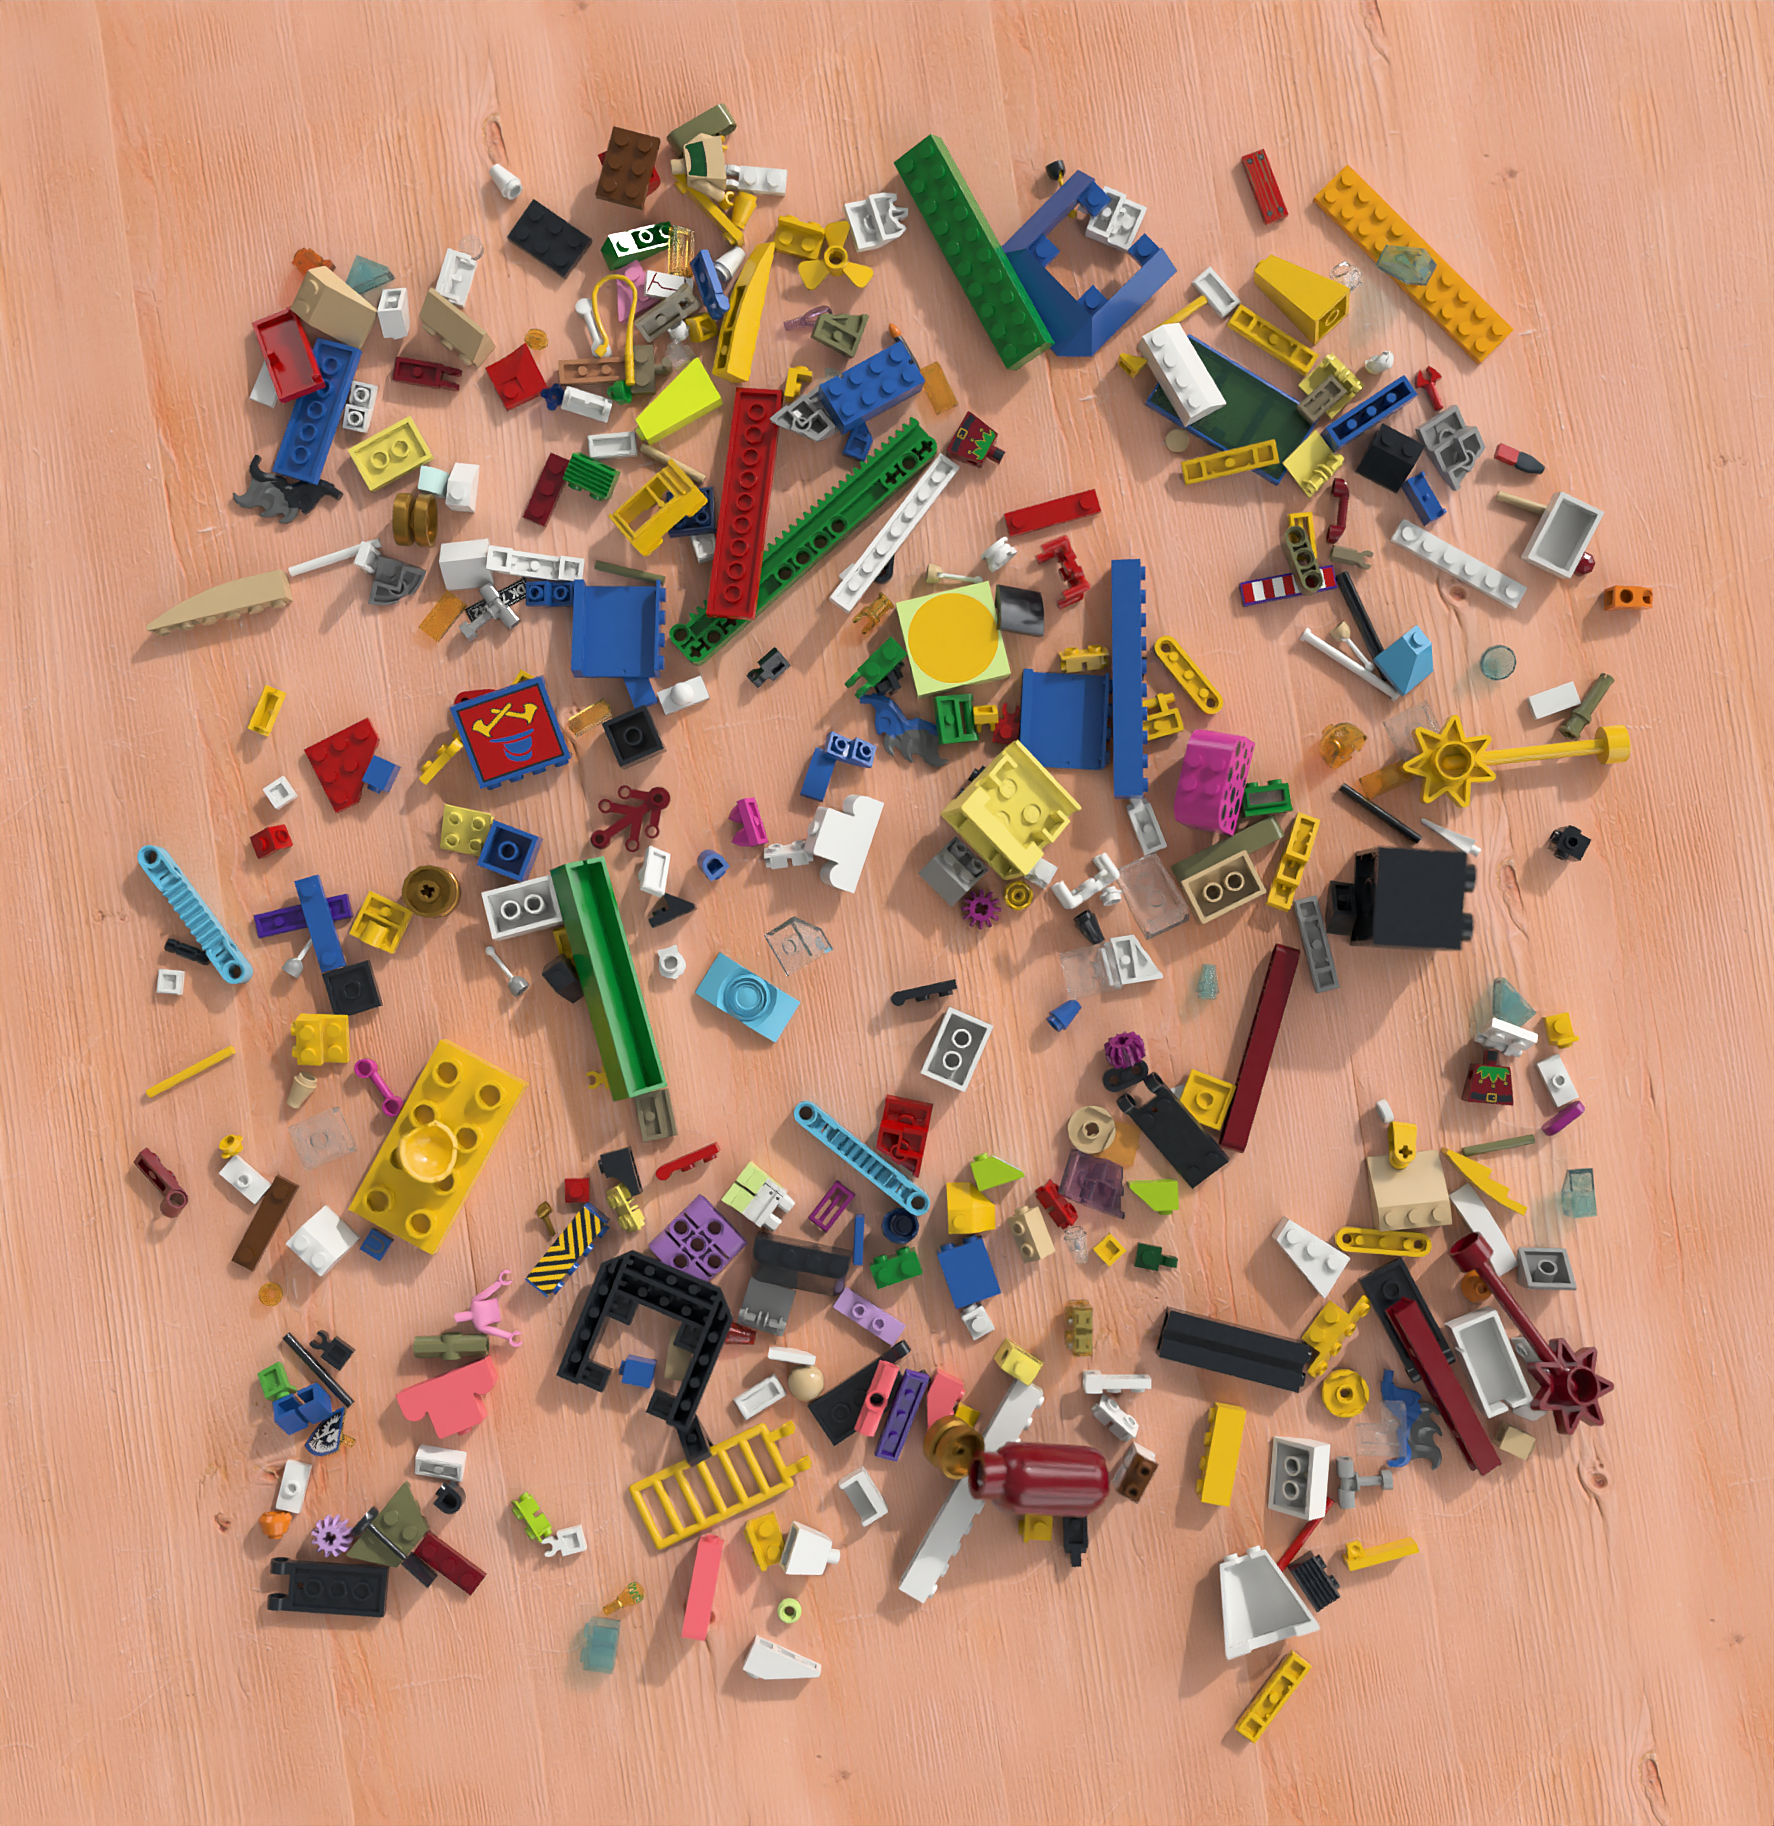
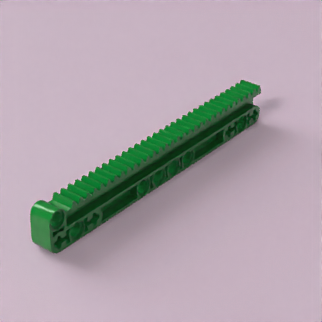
M910 417L909 425L902 424V432L896 430L895 438L889 436L888 444L881 443V451L875 448L874 457L867 455V463L860 462V470L854 467L853 476L846 474V482L839 480V489L832 486V495L825 493V501L817 500L818 508L813 505L810 506L811 514L804 511V520L796 518L797 526L790 524V533L783 530V539L774 538L776 545L767 544L769 551L764 550L755 618L935 459L937 443L935 439L930 437L921 428L917 419ZM930 446V453L928 451L922 453V447L928 448ZM905 461H912L915 467L907 470L902 464ZM896 477L895 484L892 482L887 484V478L893 479ZM836 523H841L845 528L842 532L836 533L832 530V526ZM817 539H824L827 541V545L819 549L814 546V542ZM805 554L809 556V561L806 564H799L796 561L797 557ZM783 570H789L792 575L788 580H782L779 578V573ZM704 600L705 608L697 606L698 614L689 613L691 620L686 625L681 623L673 625L669 636L673 644L691 664L700 666L706 663L753 620L736 619V626L732 624L728 626V618H715L706 615L708 601ZM720 625H722L723 628L726 629V635L724 634L723 630L719 627ZM678 631H686L687 637L685 640H675V635ZM717 632L721 635L717 643H710L708 641L711 633ZM703 640L705 641L707 647L710 648L708 651L701 643ZM694 649L700 651L701 657H693L692 651Z

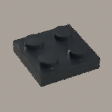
M370 960L322 974L334 1015L351 1016L383 1006Z

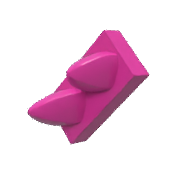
M744 798L736 801L737 805L731 810L728 818L733 822L743 824L744 827L735 834L731 842L743 847L760 846L769 843L755 798Z

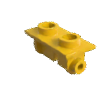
M1090 645L1088 649L1078 650L1077 647L1065 648L1063 652H1058L1061 660H1064L1060 662V669L1066 673L1083 671L1082 662H1086L1087 670L1104 669V666H1108V657L1104 656L1109 655L1106 647H1102V645Z
M265 684L247 728L269 737L287 693Z

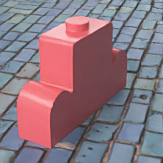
M489 1354L402 1389L396 1394V1398L404 1417L409 1421H419L429 1413L438 1438L442 1439L457 1432L461 1436L472 1431V1426L482 1423L487 1417V1411L480 1395L488 1393L495 1386L498 1375Z

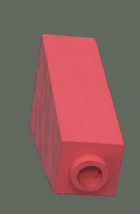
M707 1534L705 1537H700L681 1637L701 1641L706 1640L724 1540L719 1539L720 1537L717 1535Z

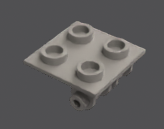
M750 1277L737 1323L782 1337L796 1290L760 1282Z

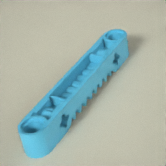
M146 845L142 847L137 854L140 866L154 885L163 892V896L168 898L169 904L173 905L174 911L179 913V917L185 922V926L190 928L191 934L202 945V949L206 951L209 960L223 979L230 984H244L248 982L253 975L250 963L170 854L159 846ZM152 852H155L157 855V859L154 863H151L150 861V855ZM236 966H239L241 969V976L239 978H236L233 974Z
M804 1100L797 1104L794 1110V1117L801 1126L911 1214L920 1216L928 1211L930 1199L923 1189L895 1167L891 1166L814 1102ZM804 1106L810 1107L813 1111V1116L809 1119H804L800 1116V1109ZM828 1123L829 1125L825 1128L823 1132H821L824 1126ZM920 1196L925 1200L921 1208L912 1206L911 1201L914 1197Z

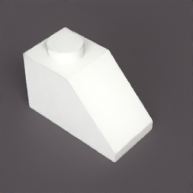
M407 288L384 289L382 292L377 313L384 338L400 339L408 336L410 317Z
M455 463L448 479L446 505L452 511L475 513L479 465Z

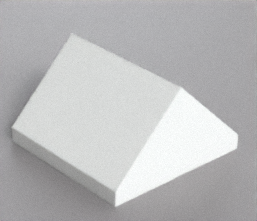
M488 538L441 544L439 565L447 591L481 588L489 582L495 586L493 571L486 570L488 547L490 545Z

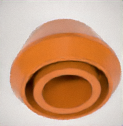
M1475 1270L1468 1272L1463 1277L1461 1291L1466 1299L1471 1302L1481 1303L1490 1298L1492 1293Z
M285 1510L269 1511L261 1514L258 1523L263 1534L268 1535V1539H279L283 1537L284 1533L288 1532L292 1515Z

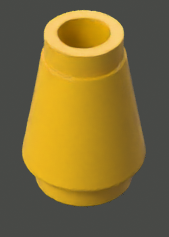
M739 191L738 196H735L731 219L732 223L741 230H744L757 206L755 203L757 198L743 191Z

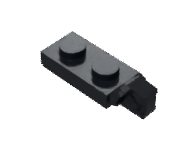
M1062 1516L1065 1553H1070L1071 1567H1081V1553H1087L1088 1548L1087 1516Z

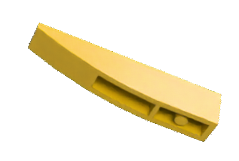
M773 242L757 244L732 291L729 299L730 309L724 315L712 374L731 383L749 381L762 309L765 303L766 288L769 282L771 263L774 257L775 243Z

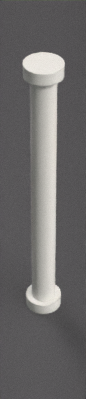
M1306 628L1300 636L1299 640L1302 642L1304 640L1345 666L1390 696V700L1393 702L1400 696L1394 687L1312 634L1311 629Z

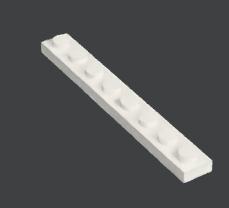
M940 453L830 596L829 600L847 614L850 613L960 468L958 465Z

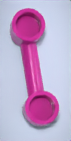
M368 1058L357 1061L354 1066L356 1075L360 1078L369 1077L384 1097L385 1101L382 1104L384 1114L389 1117L399 1115L404 1106L403 1100L399 1096H394L377 1072L378 1066L376 1062Z

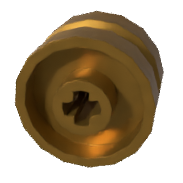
M398 493L396 495L393 505L392 524L394 539L398 546L410 547L414 542L419 547L432 548L435 545L438 532V509L434 495L420 494L416 499L411 493Z
M432 865L419 866L411 871L405 878L402 887L403 901L408 909L416 915L426 918H440L452 913L458 906L462 894L460 883L452 872ZM432 888L435 889V892L432 893L433 896L430 895Z
M948 1415L936 1420L928 1429L922 1448L925 1458L933 1466L937 1467L948 1478L956 1480L968 1476L971 1457L976 1451H985V1442L981 1434L960 1417Z

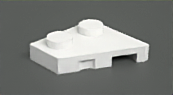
M1134 935L1109 938L1117 985L1163 978V974L1157 969Z

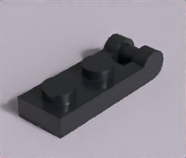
M952 979L898 991L892 994L891 1001L895 1006H901L907 999L915 998L916 1002L929 1000L930 994L938 993L939 997L952 995V990L957 989L956 980Z

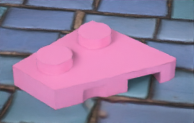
M637 259L616 271V274L630 279L637 289V304L634 318L660 303V299L644 296L645 273ZM617 279L618 319L622 325L628 322L633 295L630 286L625 281Z

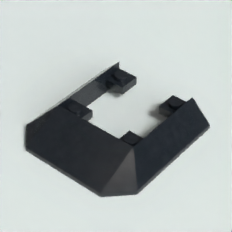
M631 1250L601 1263L556 1376L574 1384H583L601 1393L604 1392L613 1369L593 1359L610 1318L626 1325H631L639 1304L682 1322L673 1345L693 1353L677 1396L656 1388L646 1412L665 1420L666 1424L688 1433L734 1318L721 1287L638 1251Z

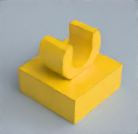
M997 705L973 706L974 723L977 724L979 732H982V724L986 723L990 724L991 731L995 730V723H998Z

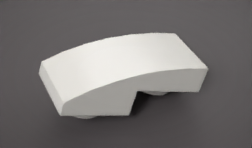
M352 381L350 401L345 407L342 428L367 433L374 411L378 386Z

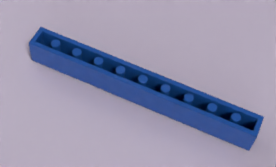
M1140 559L1111 560L1114 798L1144 799V792H1148V778H1144L1143 768H1148V754H1143V745H1148V731L1143 730V721H1147V707H1143V698H1147V683H1142V674H1147V660H1142V651H1147L1146 636H1142V627H1146V613H1142L1141 604H1146V589L1141 590V581L1146 580V567L1141 566Z

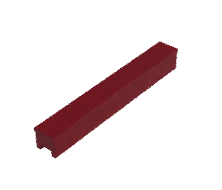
M1402 1297L1400 1298L1401 1300L1386 1309L1385 1312L1470 1470L1474 1471L1477 1469L1480 1475L1484 1476L1497 1466L1502 1465V1462L1416 1301Z

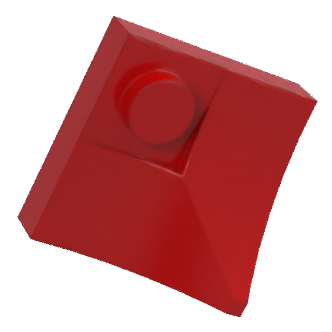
M526 343L501 360L485 367L506 411L549 392V388Z

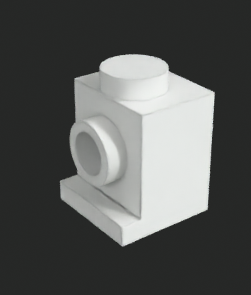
M1040 858L1024 878L1045 889L1058 867Z

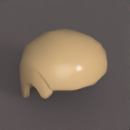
M801 1364L796 1366L789 1374L788 1387L792 1395L797 1399L811 1401L816 1399L823 1391L824 1378L821 1371L815 1365Z

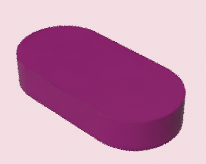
M1580 1100L1569 1104L1541 1127L1542 1131L1546 1136L1558 1133L1585 1111L1584 1105Z

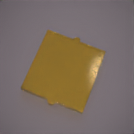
M604 698L568 719L571 725L569 727L570 730L574 732L576 738L611 718V706L606 703Z
M1114 1121L1116 1134L1113 1142L1108 1148L1101 1152L1093 1153L1092 1156L1133 1166L1136 1151L1140 1148L1138 1142L1141 1129L1138 1126Z

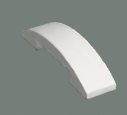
M492 545L488 547L486 570L557 582L574 581V579H582L584 559L556 557L514 551L512 548Z
M1466 1183L1448 1194L1458 1214L1463 1217L1471 1232L1479 1231L1494 1250L1493 1255L1487 1261L1497 1276L1500 1277L1518 1266V1262L1504 1235L1470 1184Z

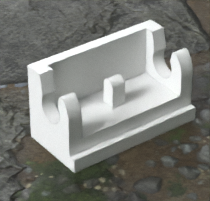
M448 248L435 290L453 305L464 308L478 263L471 259L472 256Z

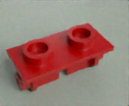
M1050 1178L1044 1187L1040 1186L1035 1190L1036 1198L1045 1210L1050 1206L1055 1208L1048 1214L1057 1227H1061L1064 1230L1069 1225L1073 1226L1078 1218L1077 1211L1064 1198L1059 1185L1054 1184Z

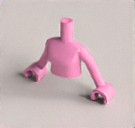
M505 1269L501 1271L499 1279L472 1298L469 1311L455 1313L454 1316L456 1323L471 1320L479 1332L507 1339L512 1346L518 1347L523 1341L514 1342L512 1337L521 1334L520 1331L515 1330L509 1333L487 1326L492 1323L501 1322L498 1299H483L489 1297L502 1285H509L513 1281H504L502 1279L503 1274L511 1272V1270Z

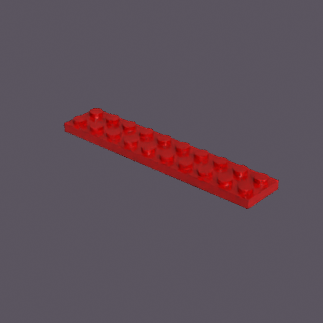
M736 387L706 610L708 617L755 620L780 426L772 423L770 418L783 407V390Z

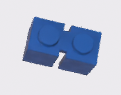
M317 1382L297 1391V1395L306 1404H303L293 1393L273 1402L274 1422L288 1435L309 1427V1422L316 1424L333 1416L331 1397Z

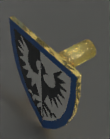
M346 1406L332 1412L333 1416L323 1420L316 1427L304 1445L308 1452L317 1457H326L339 1452L341 1444L350 1448L355 1445L356 1440L343 1434Z

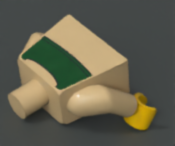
M700 133L683 146L684 159L670 160L672 175L686 174L687 186L689 188H693L719 202L722 209L728 210L734 206L733 203L728 201L734 198V193L732 191L727 193L723 191L726 190V171L723 153L728 149L727 146L722 145L725 137L722 135L714 137Z

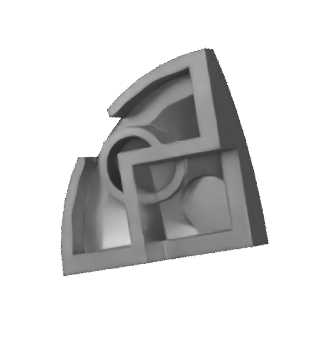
M380 555L368 604L391 605L398 603L400 598L408 594L411 596L421 585L427 570Z

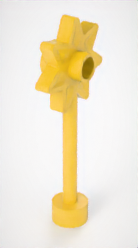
M1452 715L1446 719L1439 734L1423 727H1417L1412 730L1411 734L1419 755L1401 764L1399 769L1402 773L1422 778L1419 797L1421 804L1430 803L1445 793L1461 809L1468 807L1470 804L1471 783H1486L1496 779V774L1488 766L1596 754L1598 761L1602 765L1624 763L1628 761L1630 756V738L1624 725L1599 727L1596 730L1595 739L1485 751L1492 740L1491 736L1480 735L1466 738L1460 717Z

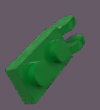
M890 636L844 685L850 688L863 676L868 682L856 691L855 696L859 699L885 678L908 653Z

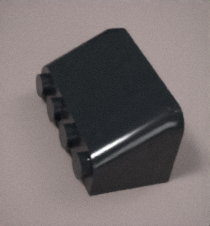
M758 1231L752 1254L751 1275L760 1282L827 1296H837L843 1291L852 1250Z

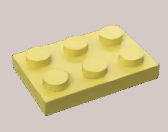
M411 416L348 449L372 493L416 470L421 465L423 466L434 460Z

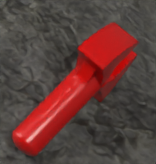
M1428 366L1426 372L1429 375V381L1423 378L1420 369L1415 377V389L1417 390L1420 387L1426 389L1434 410L1440 411L1444 406L1435 384L1442 376L1434 368Z

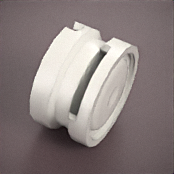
M1003 537L995 542L980 556L981 560L987 559L986 562L991 573L1005 565L1018 552L1014 547L1006 544L1008 541L1007 537Z

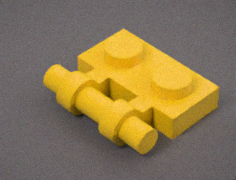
M1160 693L1156 694L1154 698L1143 700V707L1150 709L1158 706L1160 709V713L1149 716L1147 713V721H1143V730L1148 731V741L1184 731L1179 709L1169 710L1167 706L1168 703L1175 702L1173 693L1165 695Z

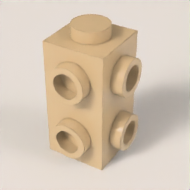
M1028 1205L1019 1207L1014 1210V1215L1007 1218L1024 1263L1041 1260L1055 1252L1038 1206L1028 1208Z

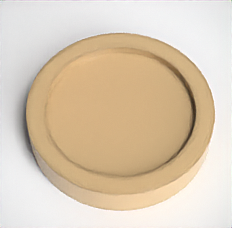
M1182 429L1171 430L1165 439L1166 447L1173 453L1183 452L1189 445L1188 434Z

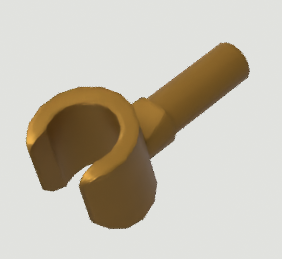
M545 1201L538 1206L537 1215L545 1222L550 1236H553L556 1233L548 1217L553 1212V1209Z

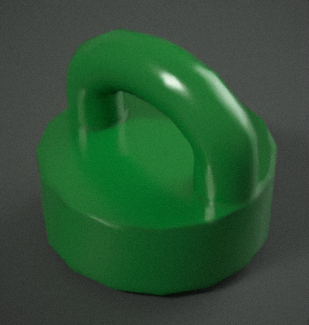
M625 380L615 381L613 386L607 388L609 398L617 401L618 404L624 405L631 402V387L625 385Z

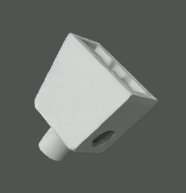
M792 1521L779 1566L786 1574L821 1575L824 1573L826 1563L837 1564L839 1562L840 1550L831 1548L832 1541L826 1534Z

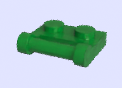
M972 693L932 698L939 745L980 741L979 733H976ZM959 703H962L967 734H963Z

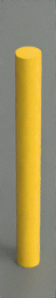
M230 1045L146 1090L148 1097L152 1098L235 1054L234 1047Z

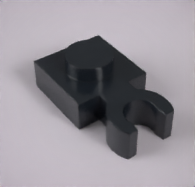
M319 1330L317 1334L321 1336L322 1343L312 1340L309 1343L310 1346L317 1350L322 1349L324 1352L320 1357L338 1371L342 1370L356 1350L338 1336L334 1337L331 1341L326 1331Z

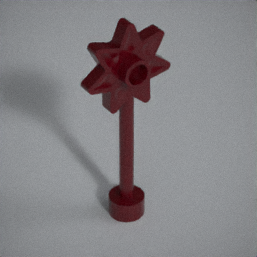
M1479 1231L1472 1232L1454 1243L1449 1249L1448 1255L1462 1273L1472 1270L1476 1271L1542 1361L1529 1362L1527 1364V1370L1541 1386L1530 1403V1408L1533 1411L1552 1410L1559 1435H1573L1580 1420L1589 1426H1602L1604 1418L1597 1399L1613 1391L1614 1384L1595 1374L1597 1349L1595 1347H1582L1574 1353L1564 1338L1550 1339L1548 1345L1487 1262L1493 1255L1494 1250Z

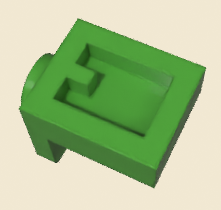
M276 1362L257 1373L265 1398L274 1402L297 1392L296 1387L289 1384L284 1366L280 1362Z

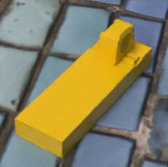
M1412 1537L1363 1549L1359 1540L1345 1543L1346 1554L1342 1555L1344 1565L1348 1570L1354 1571L1420 1552L1417 1543Z

